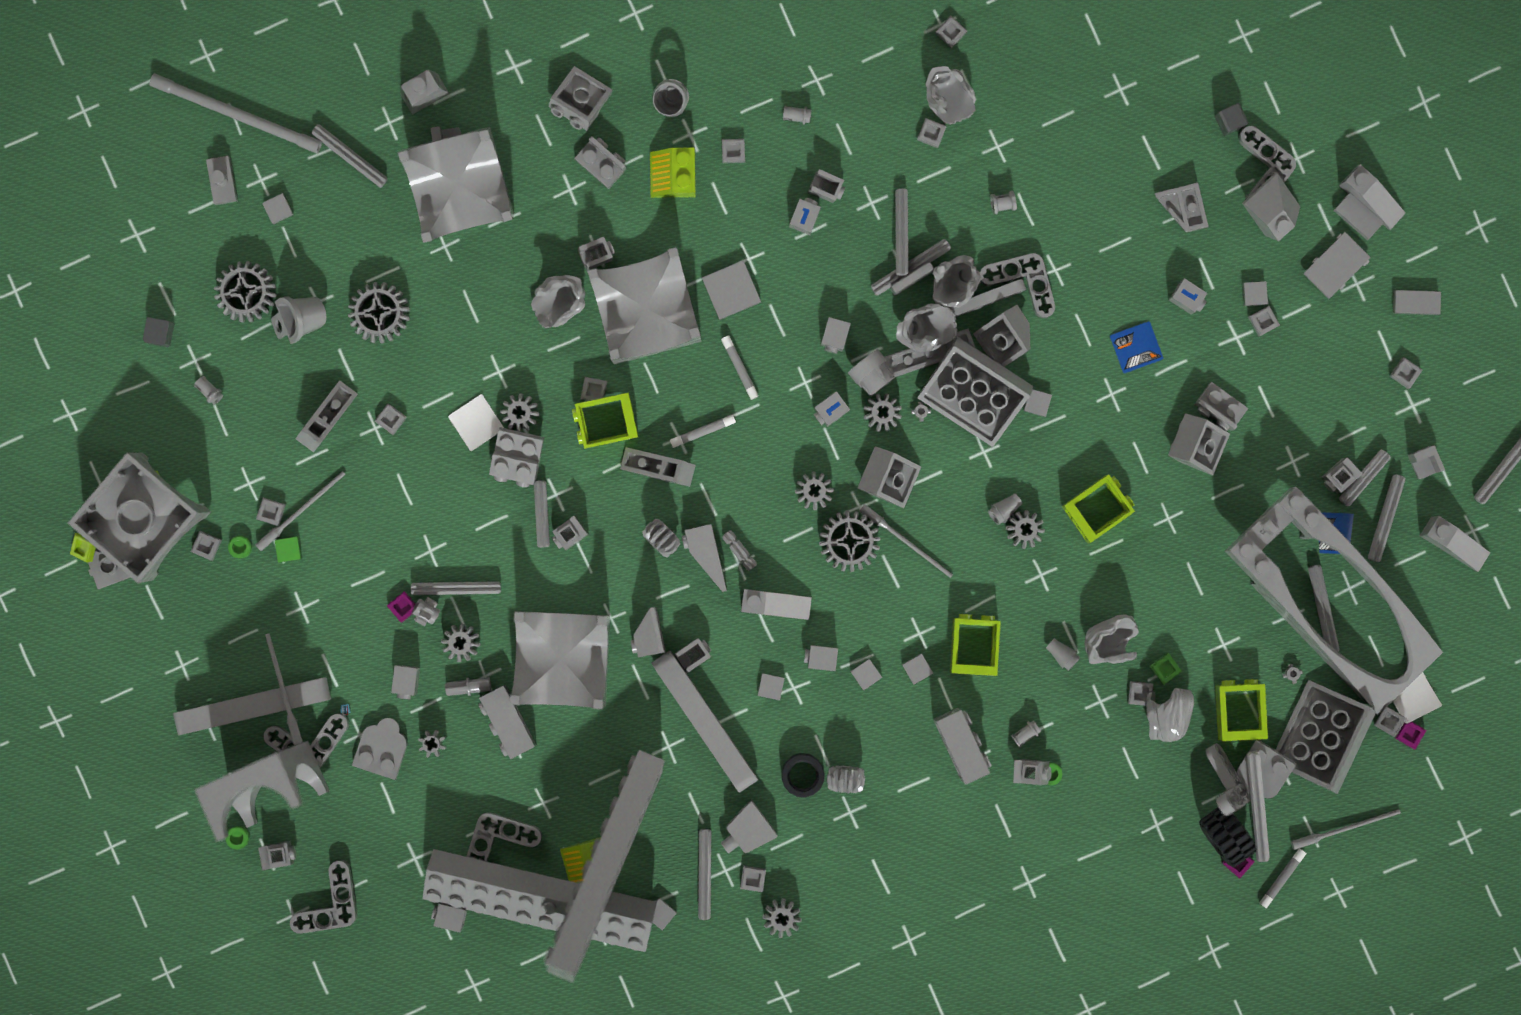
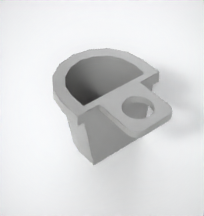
M286 296L275 301L278 313L271 318V322L278 339L287 335L290 344L299 341L302 336L321 328L326 323L325 307L317 297L292 299ZM278 320L281 323L282 331L279 329Z

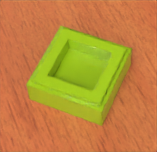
M75 533L70 554L87 563L93 562L96 547L80 533Z

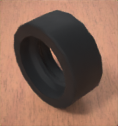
M799 753L791 756L785 762L781 778L784 787L789 793L796 797L806 798L814 795L821 789L825 773L822 764L816 757L810 754ZM807 762L815 768L816 780L809 788L801 789L792 784L789 775L791 768L796 763Z

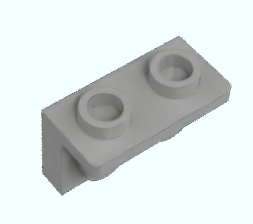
M591 136L588 139L587 145L574 159L609 190L626 171L625 160L616 152L614 154L610 153L607 150L609 146L601 138L595 139Z
M1213 382L1209 383L1194 404L1198 407L1197 411L1207 418L1209 416L1217 421L1216 425L1225 431L1228 429L1230 431L1235 430L1238 422L1248 410L1246 406Z

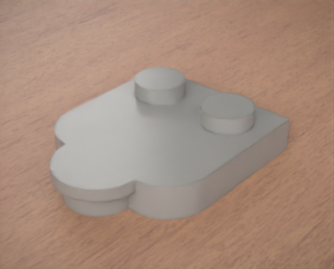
M385 718L378 725H371L363 731L352 766L393 780L397 779L408 741L405 735L399 732L400 727L396 720Z
M1256 739L1249 752L1258 751L1260 753L1264 798H1272L1278 794L1297 763L1259 739ZM1246 755L1237 769V774L1248 791L1251 801Z

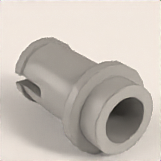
M784 106L783 120L803 122V125H805V123H810L812 110L807 109V107L802 109Z
M205 376L200 377L194 383V387L207 398L208 403L215 405L222 399V390L216 389Z
M1034 720L1032 722L1028 721L1025 727L1011 735V737L1021 747L1034 736L1038 737V733L1041 730Z

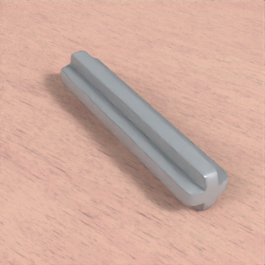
M1379 450L1361 471L1363 475L1357 478L1339 497L1340 502L1345 506H1350L1390 460L1391 456L1386 451Z
M540 480L534 483L537 546L543 548L550 546L547 486L546 481Z

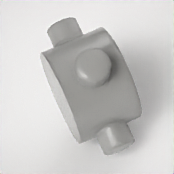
M918 402V406L911 410V414H915L920 422L924 421L927 414L931 413V409L923 405V402Z
M1289 664L1282 676L1292 680V683L1295 684L1303 672L1301 669L1293 667V664Z

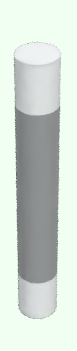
M730 336L722 338L721 340L750 399L757 398L759 395Z
M732 414L670 439L672 447L675 448L732 425L736 421Z
M1300 848L1297 850L1259 904L1267 909L1307 853Z

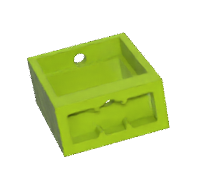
M629 392L575 403V408L572 409L574 422H579L580 431H577L579 445H584V449L638 437ZM621 400L628 433L590 441L583 408Z
M1105 475L1061 506L1087 543L1093 542L1135 512L1132 508L1135 506L1128 495L1124 496L1119 489L1121 484L1115 476ZM1105 484L1124 511L1096 531H1093L1075 504Z
M959 614V618H953L950 673L998 675L1001 621H995V616L981 615V620L972 619V615ZM960 624L992 626L990 666L957 664Z
M1246 679L1244 684H1235V680L1221 681L1222 685H1215L1218 740L1268 739L1265 684L1258 683V679ZM1257 690L1259 729L1228 730L1226 692Z

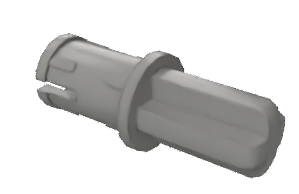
M490 677L473 680L466 678L464 681L445 683V692L448 696L460 694L471 696V693L491 692Z

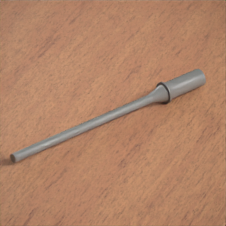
M342 471L283 524L272 528L267 535L255 544L256 547L262 551L277 537H280L281 532L288 524L339 481L345 473Z
M864 504L859 510L863 515H867V518L872 520L877 526L887 529L951 578L953 576L951 572L890 527L884 520V517L882 518Z
M270 633L265 634L287 711L286 724L288 723L293 744H301L303 742L299 727L290 708Z
M1398 809L1323 834L1312 833V835L1291 841V845L1296 850L1314 843L1317 844L1325 837L1379 821L1401 812Z

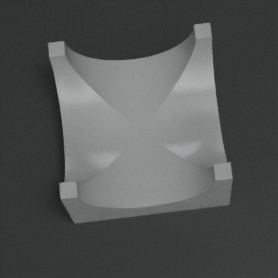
M490 127L405 148L398 152L400 162L404 166L415 199L423 243L463 229L493 222L513 220L514 211Z
M677 247L668 249L657 257L632 265L588 271L601 315L610 358L614 365L701 342Z
M127 453L68 524L134 581L143 583L153 581L159 574L157 570L169 551L193 526L206 519L211 511L207 507L188 499L169 485L150 466L148 462L150 458L144 453Z
M514 612L516 661L510 705L546 704L603 709L606 706L610 616Z
M306 741L197 788L195 792L218 842L229 837L227 817L232 806L240 814L247 828L258 823L255 815V800L262 786L279 792L288 801L291 808L303 804L296 778L310 784L319 796L330 790L309 742Z

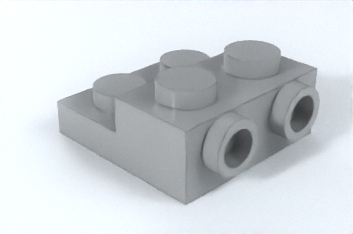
M574 66L551 97L549 108H551L552 114L556 117L561 118L564 116L569 119L570 124L578 130L583 128L587 131L599 115L602 106L612 94V89Z
M500 427L489 475L494 476V479L499 482H506L507 479L516 481V484L521 487L534 485L537 479L544 437Z

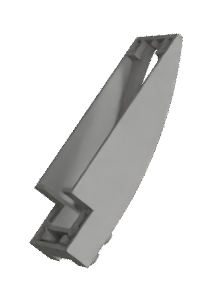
M1297 487L1289 488L1225 550L1253 580L1251 585L1366 705L1376 711V715H1379L1386 706L1443 653L1416 617L1381 576ZM1292 522L1301 531V539H1316L1338 551L1388 603L1398 623L1407 653L1406 671L1398 679H1383L1345 658L1313 629L1300 612L1289 593L1280 569L1262 551L1289 523Z

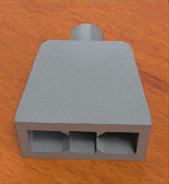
M426 70L401 85L400 95L412 115L449 94L439 75L431 70Z
M750 800L727 824L726 829L731 835L723 840L721 844L728 854L738 846H740L744 853H748L778 837V834L753 800Z

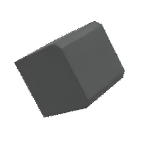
M1240 103L1230 106L1214 116L1223 136L1244 128L1249 123Z
M147 317L143 341L162 347L171 346L175 323Z

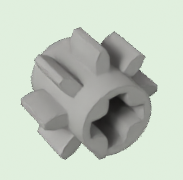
M429 597L425 601L419 599L412 610V614L416 616L414 618L415 622L423 626L427 622L432 625L440 613V609L436 608L438 603Z
M427 730L425 731L426 738L418 739L420 742H423V747L419 751L425 750L427 758L431 756V753H435L438 757L440 756L438 750L447 748L445 745H442V741L446 739V736H438L439 730H435L432 735ZM434 738L438 746L430 749V744L427 741Z

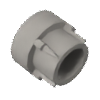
M878 349L869 354L848 372L854 382L860 388L863 387L871 396L895 378L886 358Z

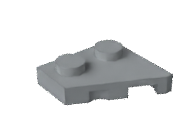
M1198 183L1155 193L1157 200L1186 233L1208 228Z

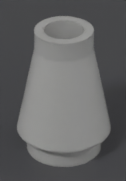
M1013 494L991 505L988 514L997 525L1005 524L1017 508L1022 505V501L1016 494Z
M1055 638L1046 647L1062 669L1066 668L1069 671L1080 659L1077 651Z

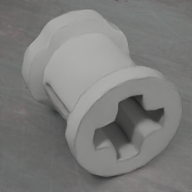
M1014 191L1003 195H990L993 214L1009 209L1012 211L1017 210Z

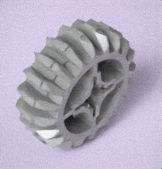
M239 261L237 262V269L230 264L228 267L231 272L228 273L222 270L221 273L225 278L221 279L218 277L216 281L221 283V286L214 287V290L220 292L214 298L222 300L217 306L220 309L225 308L223 310L224 315L227 316L231 313L230 319L236 320L239 316V321L244 323L246 316L249 322H253L254 315L258 319L262 318L261 311L266 314L269 313V310L265 307L267 304L270 306L274 305L269 298L276 297L275 293L270 292V290L276 288V285L268 284L273 280V277L271 275L266 276L268 271L265 268L260 270V265L257 263L252 267L250 261H246L244 267L242 262ZM246 274L255 275L261 282V285H250L249 280L246 279ZM237 278V286L229 290L231 283ZM244 287L250 290L246 297L241 294V291H244ZM262 292L259 302L252 307L254 297ZM229 299H241L245 310L236 309Z
M377 282L373 283L372 290L366 284L365 289L367 292L365 293L358 289L357 292L361 295L358 299L355 296L351 298L356 302V305L351 304L348 306L349 309L355 310V313L348 314L349 318H356L350 325L352 327L359 326L355 333L359 335L364 332L362 335L364 340H367L371 335L370 340L372 343L377 341V337H379L380 343H385V336H387L389 341H393L392 333L394 332L397 336H400L401 333L397 330L399 326L402 329L407 327L402 323V320L409 321L410 319L408 316L403 315V313L410 312L409 307H402L408 303L407 299L399 300L403 293L401 291L395 293L396 287L393 285L387 290L388 285L385 282L382 283L381 289H379ZM381 295L392 298L396 307H385L383 300H381ZM374 296L372 306L362 311L366 301ZM380 306V309L383 311L385 310L386 312L380 314V318L378 319L376 315L372 314H374V312H378V308ZM396 314V318L391 326L384 329L387 318ZM362 318L374 319L377 331L368 329Z
M845 511L846 518L842 519V515L837 513V522L830 517L829 521L832 526L823 525V528L828 530V533H820V537L826 538V541L819 542V545H826L827 549L822 550L821 554L824 555L829 552L831 556L826 561L836 560L833 564L834 568L841 563V571H845L846 565H850V572H854L855 564H857L859 570H862V561L870 565L871 562L867 557L870 556L874 559L877 557L871 551L872 549H880V546L873 545L874 541L881 540L880 537L873 538V534L879 530L878 528L870 530L869 527L874 524L872 520L867 524L864 523L867 515H863L861 520L857 519L859 512L855 511L853 518H850V512ZM845 523L844 536L840 539H831L833 531L840 524ZM852 523L860 525L868 536H856L853 533ZM848 529L852 539L862 540L853 544L854 547L851 548V553L848 544L838 543V541H844V538L847 539L846 536L849 535ZM868 543V548L864 555L855 560L856 546ZM832 546L844 547L847 551L848 560L838 557L833 551Z

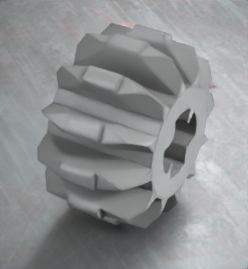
M523 394L518 395V401L511 395V405L506 401L503 402V405L508 407V410H500L501 414L508 415L502 419V422L507 423L511 421L508 425L510 430L516 425V431L521 432L523 425L526 431H529L528 422H531L533 425L537 424L532 419V416L538 417L539 412L532 410L537 408L538 405L537 403L529 405L532 401L530 396L523 402ZM519 407L526 412L525 416L521 415V419H518V416L514 414L515 410L519 411L517 409Z
M876 394L877 403L869 398L868 402L873 407L864 406L865 411L871 412V414H866L864 419L872 418L868 426L872 427L874 423H877V432L881 430V425H884L886 432L889 431L888 423L896 427L897 423L892 418L901 419L902 417L900 414L894 413L902 408L901 406L893 407V404L897 401L896 398L888 402L889 394H885L884 401L881 400L880 394ZM881 407L883 409L885 407L888 410L886 412L888 417L884 418L882 416V418H879L877 408Z
M812 472V480H809L808 476L804 474L803 479L807 482L806 484L802 481H797V485L803 487V489L795 490V494L803 493L804 496L800 497L797 501L800 503L806 499L807 502L804 508L807 509L810 502H812L813 510H817V502L824 508L826 504L822 499L832 500L830 496L826 495V492H834V489L825 487L831 483V480L828 479L823 483L822 479L825 476L823 473H821L819 479H816V472ZM811 485L820 487L818 497H814V494L813 496L809 495L808 492L811 490Z
M1028 510L1024 511L1023 518L1020 512H1016L1017 521L1011 517L1008 519L1013 526H1006L1005 529L1008 531L1013 530V533L1009 534L1007 538L1012 539L1016 537L1013 545L1017 546L1021 541L1022 549H1026L1027 541L1030 547H1035L1033 538L1041 542L1042 538L1037 533L1045 532V529H1038L1037 527L1043 524V520L1035 522L1037 514L1034 513L1029 518ZM1026 524H1028V530L1030 531V534L1028 535V533L1022 535V529L1020 528V526H1025Z
M654 519L642 531L643 537L664 557L673 554L680 545V540L659 519Z
M460 624L459 630L456 625H452L451 629L454 634L450 631H445L444 634L449 637V640H441V643L448 644L449 646L445 647L443 652L452 651L449 654V659H453L457 654V662L462 661L463 655L467 661L471 660L469 652L473 655L478 653L473 649V646H481L480 642H474L473 640L478 638L479 634L470 635L474 629L472 626L465 632V624ZM459 636H461V639L466 640V643L463 644L464 649H461V646H456Z
M844 765L830 767L827 774L828 789L841 793L863 791L865 785L864 770Z
M785 898L781 899V905L779 906L777 901L773 900L774 909L768 905L765 907L771 914H763V919L770 920L764 924V927L769 928L773 926L770 930L771 935H774L778 930L779 938L783 937V931H786L790 937L792 935L790 928L795 931L799 929L793 922H801V917L795 916L800 912V909L795 908L791 910L794 906L793 901L789 902L788 906H785ZM779 913H782L783 916L788 915L789 918H786L785 923H782L781 920H776Z

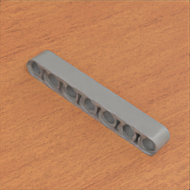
M671 650L653 661L651 664L737 791L740 793L758 781V778Z
M326 677L285 687L291 709L331 699ZM278 688L173 713L177 733L182 735L284 711L286 707L281 689Z

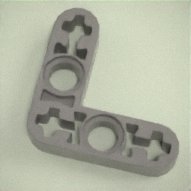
M1248 126L1240 132L1238 137L1239 143L1269 167L1247 195V199L1265 182L1267 177H1271L1274 173H1277L1282 181L1285 182L1295 170L1296 161L1293 156L1256 127ZM1250 132H1252L1254 134L1252 138L1256 142H1258L1260 139H1262L1263 142L1260 145H1258L1257 149H1255L1254 146L1257 143H1255L1253 140L1247 142L1245 140L1247 136L1244 133L1249 134ZM1269 145L1272 147L1273 154L1271 157H1265L1262 154V146ZM1279 153L1281 156L1278 157V159L1281 162L1287 160L1289 162L1288 167L1290 169L1286 168L1282 170V164L1278 160H1276L1274 163L1271 162V160H1273Z
M1035 253L986 265L980 270V282L985 286H993L1025 277L1035 314L1040 318H1048L1054 313L1055 303L1044 261L1040 255ZM1030 258H1033L1035 262L1038 261L1039 264L1036 266V270H1033L1032 267H1027L1023 269L1025 273H1021L1022 266L1019 261L1022 260V265L1028 264ZM1007 264H1014L1017 267V274L1014 276L1007 275L1005 266ZM1001 266V275L1004 279H1000V275L994 276L992 281L983 277L986 274V270H990L991 273L998 272L997 267ZM1035 280H1042L1044 282L1045 289L1042 292H1036L1033 289L1032 284ZM1048 294V297L1043 298L1045 304L1050 305L1047 314L1043 310L1039 311L1038 307L1042 305L1041 298L1036 300L1035 296Z
M343 714L332 715L310 745L312 751L315 747L318 752L325 754L324 757L319 755L316 759L320 768L324 765L349 727V720ZM341 718L343 728L336 729L334 734L338 735V737L335 738L333 734L326 732V729L328 728L329 731H332L335 726L333 720ZM280 726L269 727L264 733L265 742L278 752L288 749V745L293 742L291 734ZM278 731L279 738L285 740L287 736L289 740H287L284 743L283 747L280 748L279 746L282 744V742H280L279 740H274L272 742V736L270 735V732ZM323 736L331 739L329 749H323L319 745V741Z
M1215 743L1206 748V755L1227 790L1216 797L1217 805L1223 814L1229 815L1250 802L1249 793L1222 747Z
M487 812L481 815L477 821L467 857L475 859L476 856H471L473 852L478 856H485L484 860L482 858H479V860L487 862L495 837L527 847H534L540 843L542 832L534 825ZM488 817H490L491 822L495 824H498L499 820H502L503 822L499 827V833L495 832L497 827L490 826L488 829H486L485 824L482 823V820H486ZM508 823L516 827V833L513 836H507L503 831L504 826ZM520 826L525 828L522 831L524 833H530L531 830L535 831V836H538V839L529 842L528 837L523 835L521 840L517 839L520 833ZM477 839L486 840L488 847L485 851H478L476 849L475 842Z
M337 860L329 867L328 873L333 907L296 913L290 920V927L294 932L308 933L350 926L355 922L357 909L351 868L347 861ZM338 864H340L341 868H345V872L342 873V880L347 879L348 883L341 882L337 885L335 884V881L340 880L339 874L334 873V869L338 867ZM339 887L348 889L349 896L347 899H340L337 896ZM350 901L351 905H347L346 910L347 913L352 914V917L346 922L345 918L340 916L344 913V906L339 907L338 904H345ZM320 913H326L329 916L330 921L327 925L319 924L317 917ZM310 914H313L312 922L314 927H311L312 923H306L303 925V928L300 925H296L295 921L299 919V916H301L302 920L311 919Z

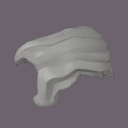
M947 66L932 68L926 81L927 101L935 115L950 125L961 122L962 119L970 118L973 112H975L974 104L976 98L974 90L965 81L963 74L959 70L949 69Z
M965 255L957 256L951 261H945L934 268L933 300L936 304L959 308L970 300L981 281L980 272L976 270L972 257Z
M570 275L553 276L546 278L535 289V297L532 300L531 306L542 327L549 328L564 325L569 319L584 309L585 290L581 279Z
M932 303L919 309H912L906 313L904 321L898 323L896 338L910 349L920 352L936 350L952 341L957 335L955 313L949 307Z
M1126 614L1117 615L1089 628L1084 642L1089 663L1109 662L1114 664L1132 661L1136 658V652L1127 653L1125 651L1129 640L1139 633L1133 616Z
M1175 688L1170 699L1163 704H1157L1155 702V692H1150L1147 696L1148 702L1146 706L1150 727V740L1173 742L1183 738L1189 727L1194 707V696L1191 690Z

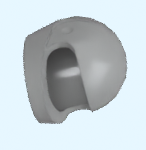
M664 80L653 91V105L664 116H678L683 113L688 104L689 92L686 86L678 80Z

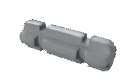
M730 530L722 536L726 544L730 545L729 548L739 561L743 562L746 570L750 571L757 565L753 557L749 556L750 553L739 540L737 541L733 531Z

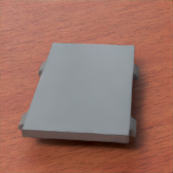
M1346 232L1340 233L1336 237L1337 240L1319 258L1316 257L1312 261L1313 264L1303 273L1328 299L1339 289L1342 290L1346 286L1345 283L1362 266L1365 267L1371 258Z
M95 549L93 562H88L90 567L88 571L90 576H93L97 589L131 578L100 550Z

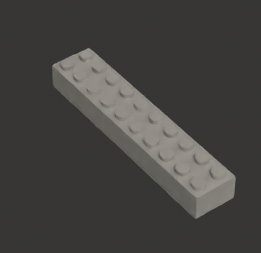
M641 750L638 751L637 756L632 755L627 767V774L629 775L628 777L623 776L618 788L619 798L614 797L609 809L610 819L605 818L600 830L601 840L596 839L591 850L592 861L587 860L583 868V882H577L573 892L574 902L573 904L569 903L565 910L564 926L559 925L555 933V947H550L546 954L545 964L547 965L548 973L572 983L574 982L660 780L665 760Z
M433 849L426 869L423 899L433 903H441L455 908H462L476 913H483L501 919L504 918L522 924L557 931L559 925L564 926V913L567 905L574 902L573 892L577 883ZM612 892L592 940L646 952L657 902Z

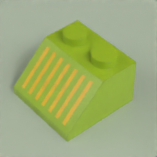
M695 147L668 148L650 152L651 198L696 197Z
M596 839L560 849L570 882H583L582 871L586 861H592L591 850Z

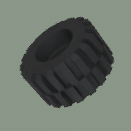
M1217 807L1199 821L1200 828L1208 841L1231 867L1235 868L1257 852L1253 839L1233 813L1225 815Z

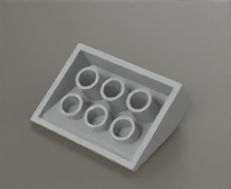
M957 337L917 398L993 447L1031 396L1033 386Z
M1308 680L1276 747V751L1297 763L1292 773L1338 794L1376 711L1367 705Z

